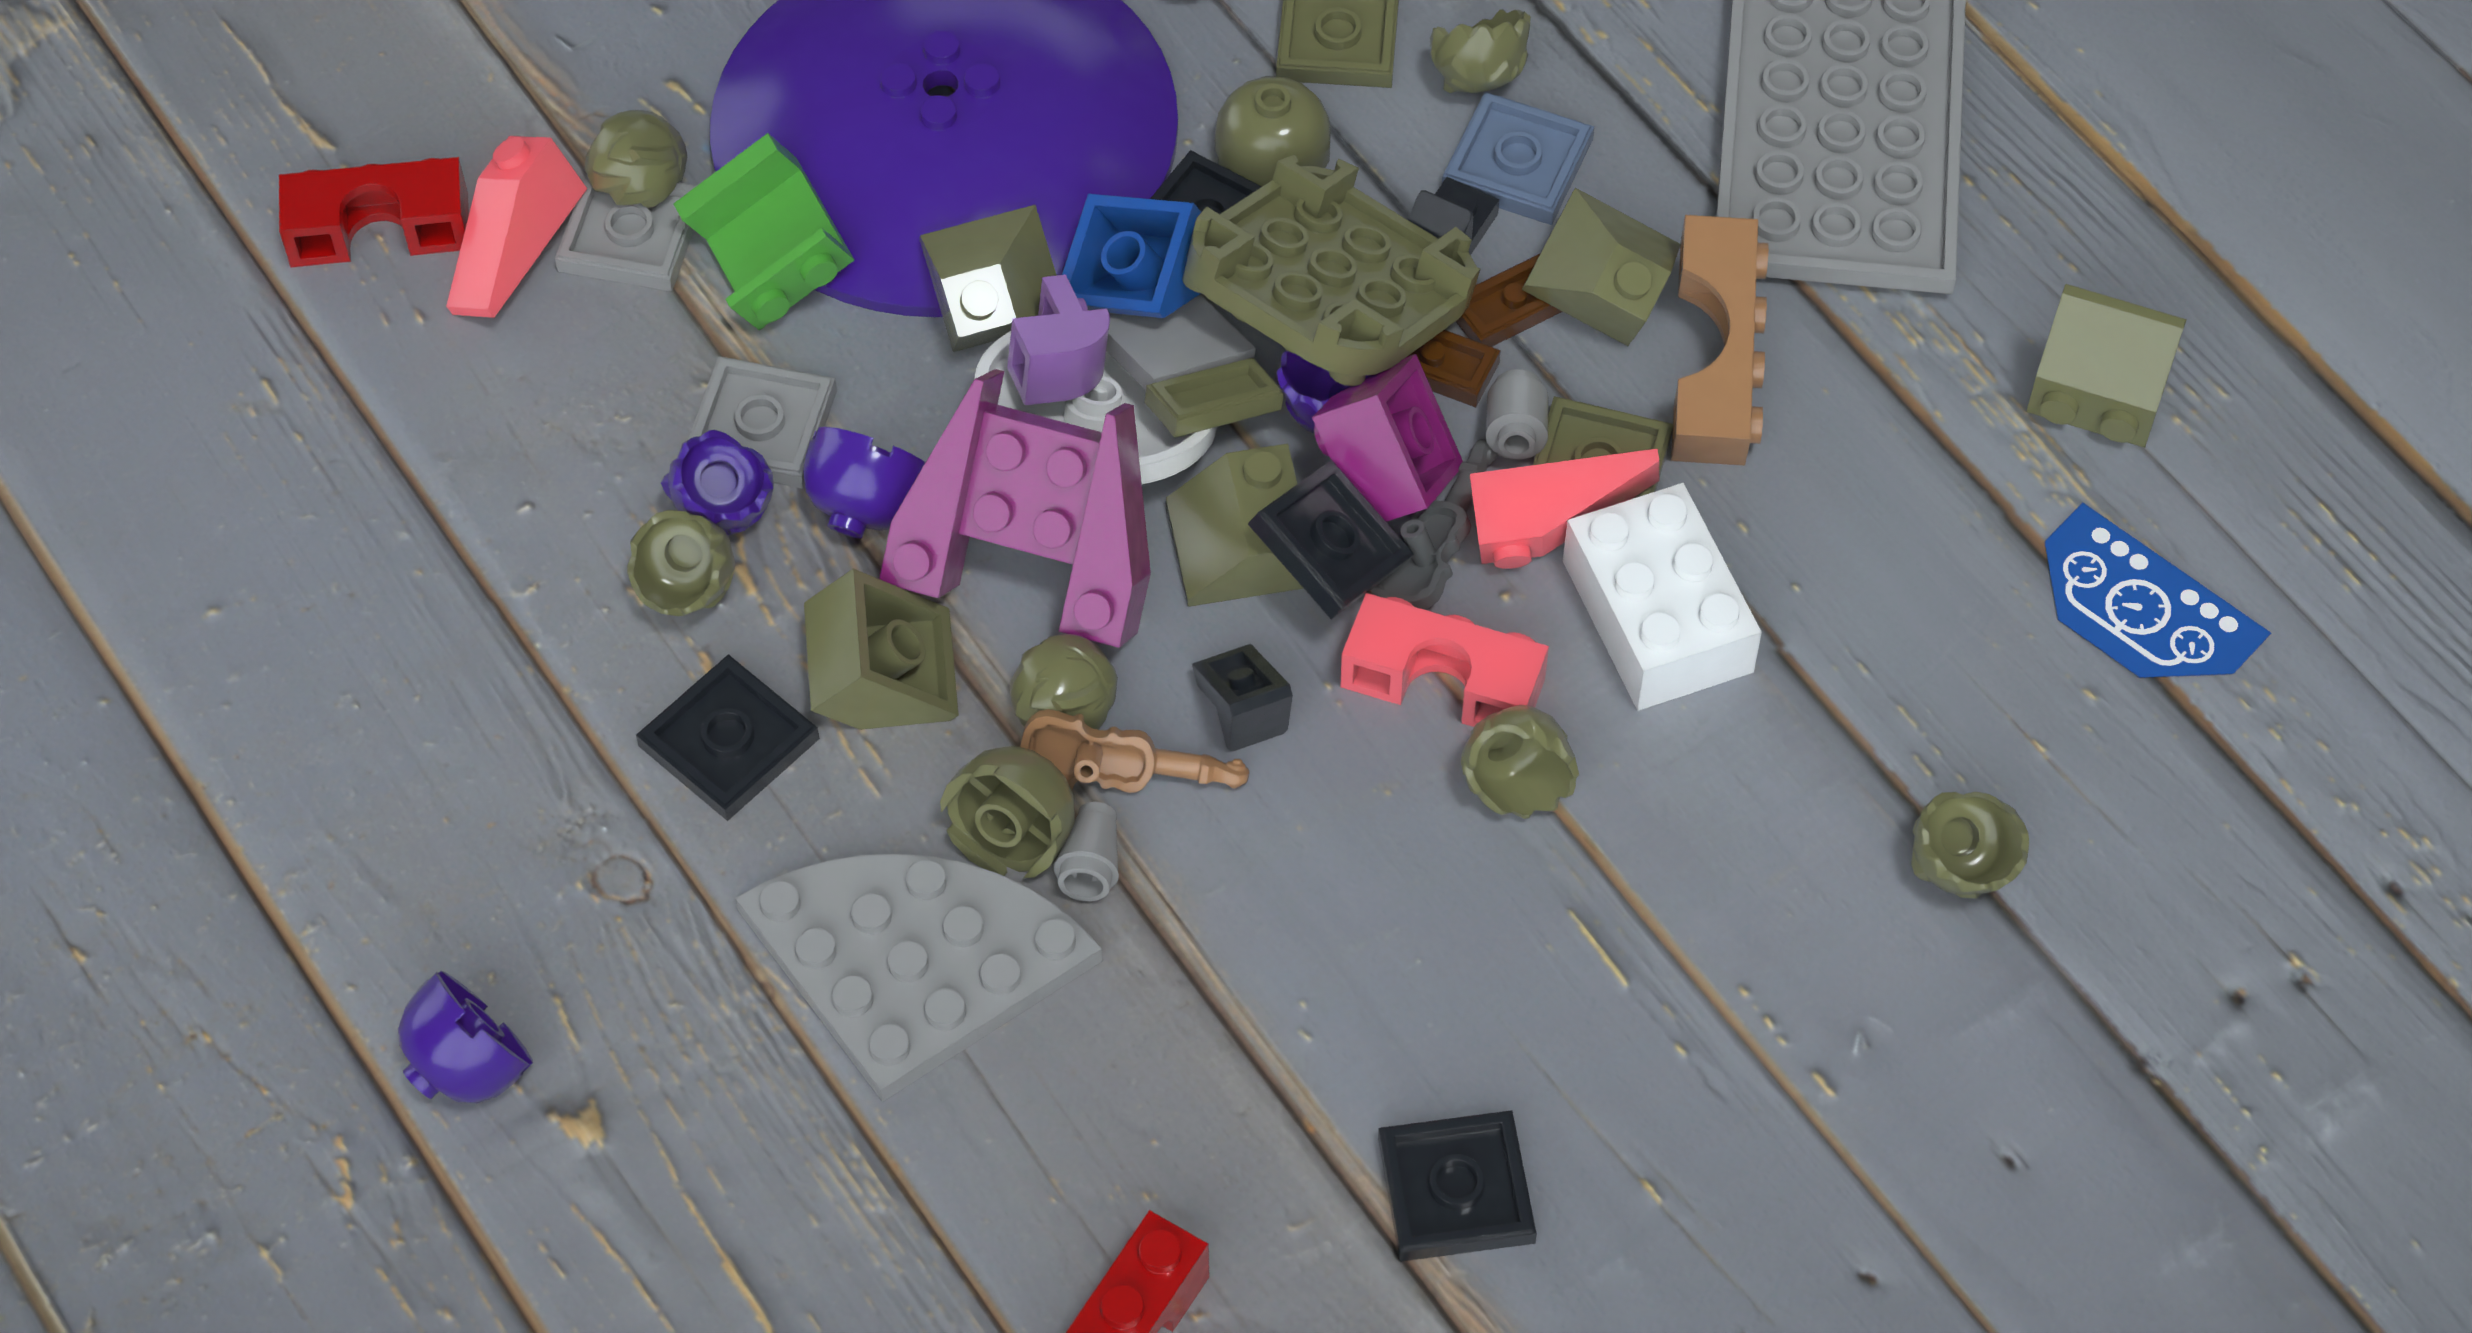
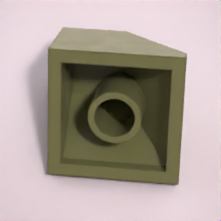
M1575 188L1522 290L1629 346L1646 323L1672 272L1680 243Z
M1036 205L930 232L919 237L953 352L996 341L1011 331L1012 318L1038 316L1042 277L1057 276Z

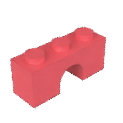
M1366 593L1342 652L1340 687L1401 705L1407 688L1414 679L1429 672L1447 673L1459 679L1465 686L1462 724L1475 727L1485 717L1492 713L1500 712L1503 709L1517 705L1536 706L1545 681L1549 646L1537 643L1532 638L1521 633H1503L1475 625L1469 619L1459 615L1444 616L1420 609L1401 598H1383Z

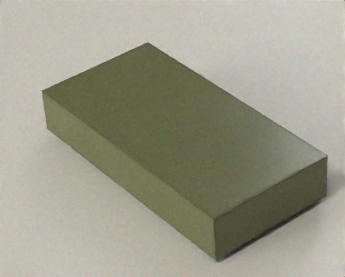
M1249 358L1146 385L1144 403L1173 437L1177 438L1282 410L1284 393L1254 358Z

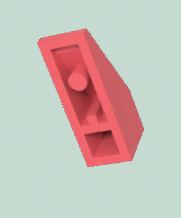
M509 136L495 149L492 160L478 177L446 305L452 315L495 318L587 190L585 184L551 137Z
M1658 449L1470 474L1481 564L1494 563L1495 567L1502 569L1525 566L1532 561L1533 557L1545 556L1565 543L1567 520L1631 500L1659 482Z

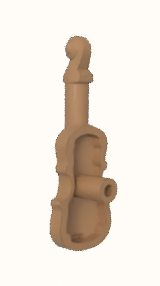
M1050 709L1038 711L1030 717L1025 725L1020 745L1021 748L1033 750L1050 760L1066 777L1071 790H1073L1075 783L1078 781L1083 783L1097 781L1103 789L1115 787L1121 791L1135 793L1147 785L1153 774L1197 780L1201 784H1208L1213 781L1220 782L1234 789L1245 784L1249 778V769L1241 759H1234L1223 763L1207 754L1198 755L1155 748L1150 736L1141 730H1120L1117 727H1110L1108 730H1097L1085 724L1082 714L1071 716Z

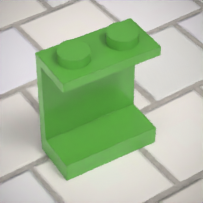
M769 133L673 203L682 221L707 240L735 291L726 298L729 307L758 330H761L770 322L782 318L790 307L816 288L832 281L839 271L854 261L852 254L799 161Z

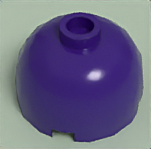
M818 427L806 452L803 474L806 493L811 502L820 511L830 516L827 526L836 532L854 538H863L865 529L879 531L890 529L892 519L926 462L894 445L891 453L872 445L874 438L840 428Z
M443 971L436 972L429 980L427 979L418 988L403 1011L398 1027L399 1046L410 1062L403 1070V1073L410 1083L429 1099H432L439 1091L454 1101L464 1103H480L495 1098L511 1087L523 1075V1072L533 1063V1059L525 1046L504 1022L498 1026L484 1011L488 1006L461 982Z

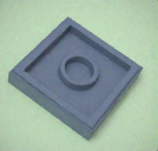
M1485 91L1442 176V183L1446 177L1452 178L1499 199L1500 209L1552 225L1593 141L1594 126Z

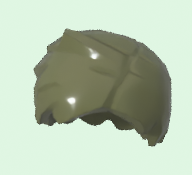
M1500 9L1490 20L1482 19L1473 27L1459 24L1449 34L1445 28L1438 26L1433 28L1430 36V56L1435 67L1444 76L1443 90L1448 93L1456 91L1467 93L1491 91L1506 85L1518 77L1528 58L1526 48L1531 16L1525 11L1513 10L1506 13L1504 9Z
M644 110L620 112L609 117L601 124L600 132L587 152L585 172L588 174L592 188L597 192L609 193L616 205L641 203L647 208L655 207L672 193L677 183L682 181L688 158L686 145L680 133L656 113Z
M666 510L652 516L630 540L632 555L627 564V575L631 586L638 598L647 607L660 614L685 616L703 608H712L724 597L730 588L736 567L730 538L721 527L706 517L693 515L686 511Z
M1072 634L1049 636L1040 642L1039 645L1026 650L1022 654L1021 662L1011 679L1010 697L1016 713L1015 716L1018 717L1021 724L1025 727L1030 717L1042 710H1056L1071 716L1082 714L1087 726L1099 730L1107 718L1108 711L1114 705L1118 677L1114 666L1095 643L1082 636Z
M1517 705L1503 709L1500 712L1492 713L1477 723L1470 733L1461 756L1463 775L1466 777L1470 791L1478 795L1480 800L1495 813L1501 815L1513 813L1523 819L1529 818L1535 810L1555 811L1558 808L1560 797L1567 798L1573 795L1576 787V778L1579 776L1576 758L1567 741L1566 733L1551 715L1527 705Z
M1942 792L1923 808L1919 818L1915 821L1911 861L1914 874L1921 880L1932 882L1947 893H1954L1961 898L1976 899L1980 894L1996 891L2014 880L2027 863L2029 835L2024 822L2013 807L1990 794L1971 792L1963 795L1957 792Z

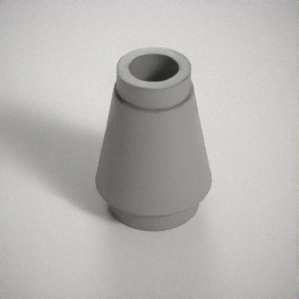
M1088 802L1079 808L1075 824L1054 864V872L1058 878L1060 890L1076 900L1091 902L1104 898L1109 893V890L1115 886L1119 878L1117 814L1111 806L1105 803Z

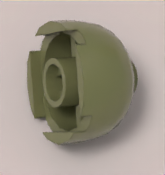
M1264 76L1247 81L1228 96L1218 112L1215 128V151L1218 155V164L1260 186H1264L1272 181L1277 161L1295 155L1299 161V166L1326 168L1330 161L1331 126L1329 117L1321 100L1300 82L1287 77Z
M1017 746L983 751L955 774L947 784L940 800L941 812L947 806L948 815L952 821V824L946 830L952 843L969 861L983 869L1003 876L1008 873L1006 867L1018 872L1028 871L1023 879L1034 878L1048 869L1058 857L1075 824L1074 795L1066 777L1050 760L1033 750Z

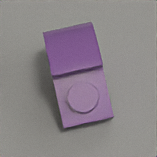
M1066 275L1042 277L1038 316L1012 318L1007 369L1024 405L1060 402L1081 397L1092 391L1103 377L1110 325L1108 309L1088 310L1085 300L1076 297Z

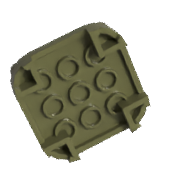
M1292 155L1277 161L1272 181L1229 209L1218 214L1209 207H1206L1200 213L1195 222L1182 278L1183 283L1189 289L1202 293L1209 300L1232 313L1238 320L1251 325L1278 342L1287 351L1297 354L1306 361L1329 371L1330 376L1336 382L1347 386H1357L1365 381L1366 375H1376L1398 364L1457 321L1467 310L1480 273V268L1476 266L1468 252L1472 239L1457 227H1454L1438 239L1356 189L1354 184L1359 167L1339 158L1336 162L1335 170L1316 166H1299L1297 157Z

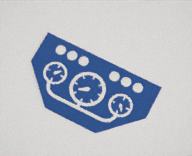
M2082 503L2045 541L2058 620L2139 678L2234 674L2271 634L2270 631L2085 503Z

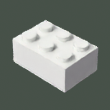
M1684 483L1567 520L1563 563L1637 711L1754 673L1762 632Z

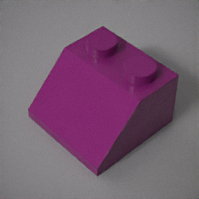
M1416 354L1404 358L1390 369L1376 375H1371L1362 384L1351 386L1332 396L1312 417L1315 423V439L1322 453L1330 457L1386 522L1427 509L1459 472V467L1463 462Z

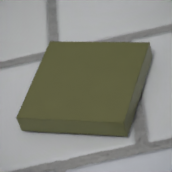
M1283 0L1276 76L1287 77L1302 83L1392 88L1399 0Z
M1554 396L1548 414V440L1543 450L1536 454L1533 465L1658 449L1660 479L1672 437L1673 424ZM1658 482L1634 498L1656 492Z

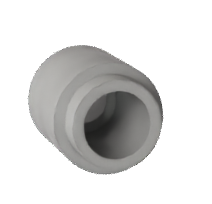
M1523 369L1508 370L1497 377L1488 391L1486 441L1494 452L1504 458L1516 460L1530 458L1541 452L1547 443L1549 397L1547 389L1534 373Z

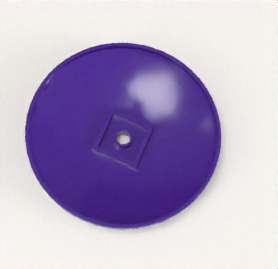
M778 0L748 29L733 50L722 71L714 94L710 117V146L715 172L767 133L797 158L854 258V261L839 271L832 281L816 288L817 292L844 303L878 312L903 316L943 317L920 243V235L1036 205L1056 275H1062L1088 194L1150 199L1171 174L1178 138L1177 96L1171 71L1161 48L1146 25L1122 0ZM940 85L950 86L956 90L948 97L942 95L930 96L927 94L931 88Z

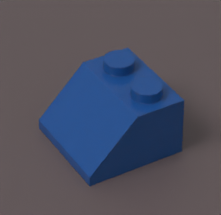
M1088 194L1062 275L1067 276L1076 297L1085 300L1088 310L1108 309L1109 313L1165 318L1201 294L1186 287L1182 279L1195 222L1201 211L1194 203Z

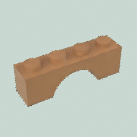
M1685 215L1680 242L1678 297L1698 306L1711 317L1721 333L1724 349L1717 359L1703 370L1678 379L1673 405L1671 461L1745 466L1750 443H1761L1763 407L1752 406L1753 388H1762L1765 352L1754 351V333L1764 334L1767 298L1756 296V279H1766L1769 245L1768 243L1758 242V219Z

